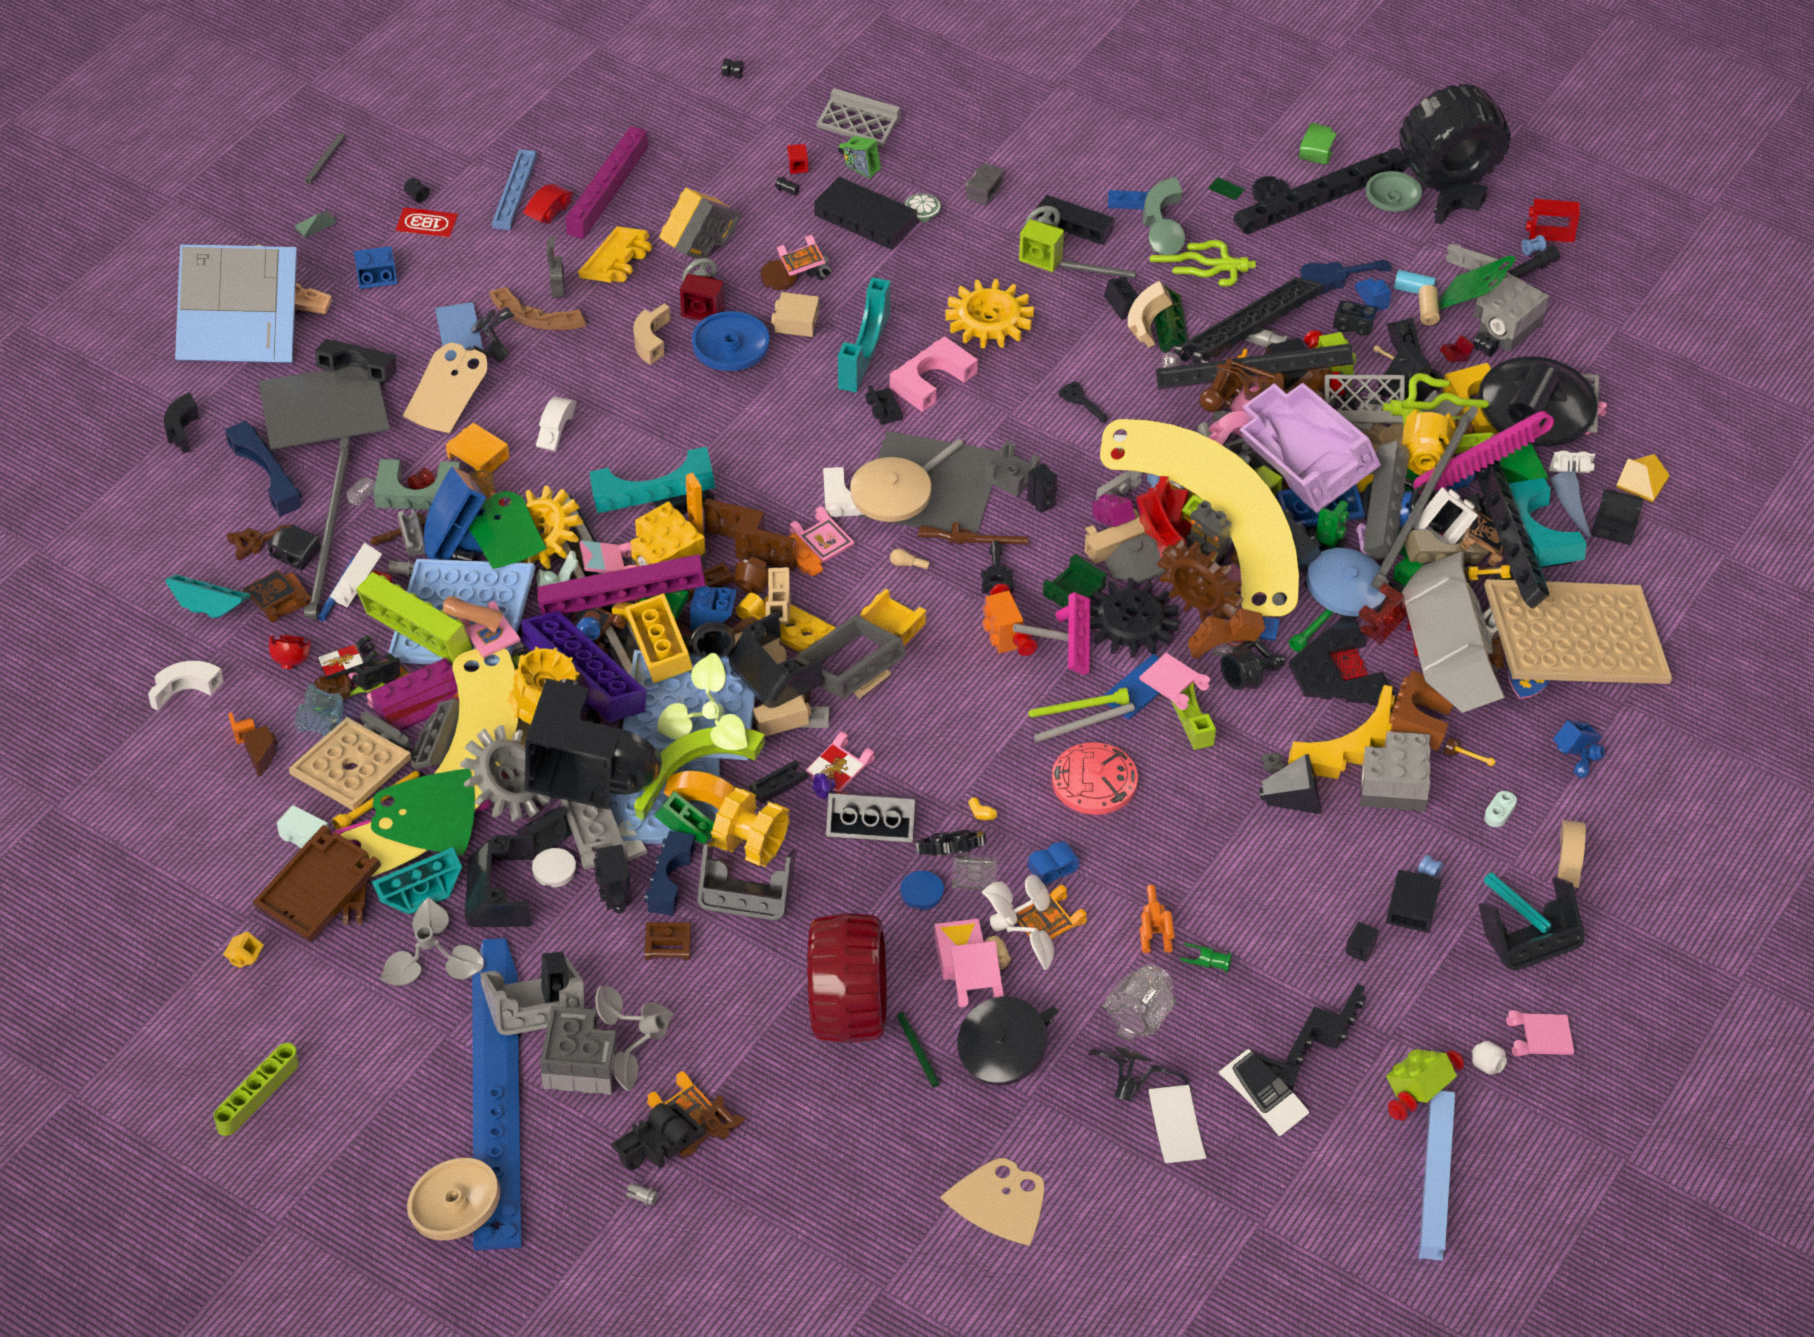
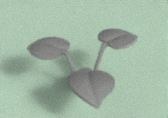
M428 897L418 908L412 922L418 942L415 944V957L413 958L406 951H398L392 954L385 963L381 980L394 986H403L414 982L422 971L421 966L416 962L419 959L421 948L429 950L436 946L449 959L446 963L447 973L452 978L458 980L468 979L482 971L484 961L479 952L471 946L458 945L453 949L452 955H450L439 944L434 934H441L446 930L449 924V916L442 907Z
M601 985L597 989L595 999L596 1009L600 1018L609 1025L615 1024L617 1018L622 1020H640L639 1029L645 1034L644 1037L627 1048L625 1053L622 1051L616 1052L613 1059L612 1072L614 1077L625 1090L631 1091L637 1079L638 1063L635 1056L630 1055V1052L649 1038L655 1040L663 1038L674 1013L662 1005L649 1002L642 1006L641 1016L622 1015L620 1013L623 1009V1002L618 991L610 986Z

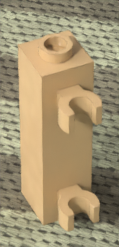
M1133 509L1136 519L1117 527H1111L1098 533L1093 525L1085 528L1088 532L1085 535V552L1094 564L1107 560L1122 543L1146 535L1136 509Z

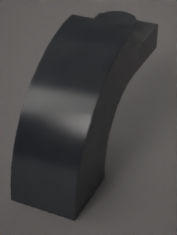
M1463 183L1444 189L1438 195L1437 205L1434 209V214H1436L1435 223L1442 225L1448 215L1457 209L1467 208L1478 212L1486 201L1488 187L1480 184Z
M190 392L172 402L164 415L167 441L169 444L174 442L175 447H179L183 454L190 452L184 428L190 422L200 419L197 404Z

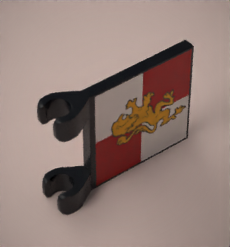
M368 635L364 636L356 644L317 657L326 680L354 671L353 668L373 667L380 664V659L372 660L379 656L376 651L370 652L365 658H363L360 652L374 649L372 643L365 645L366 642L371 641V637Z

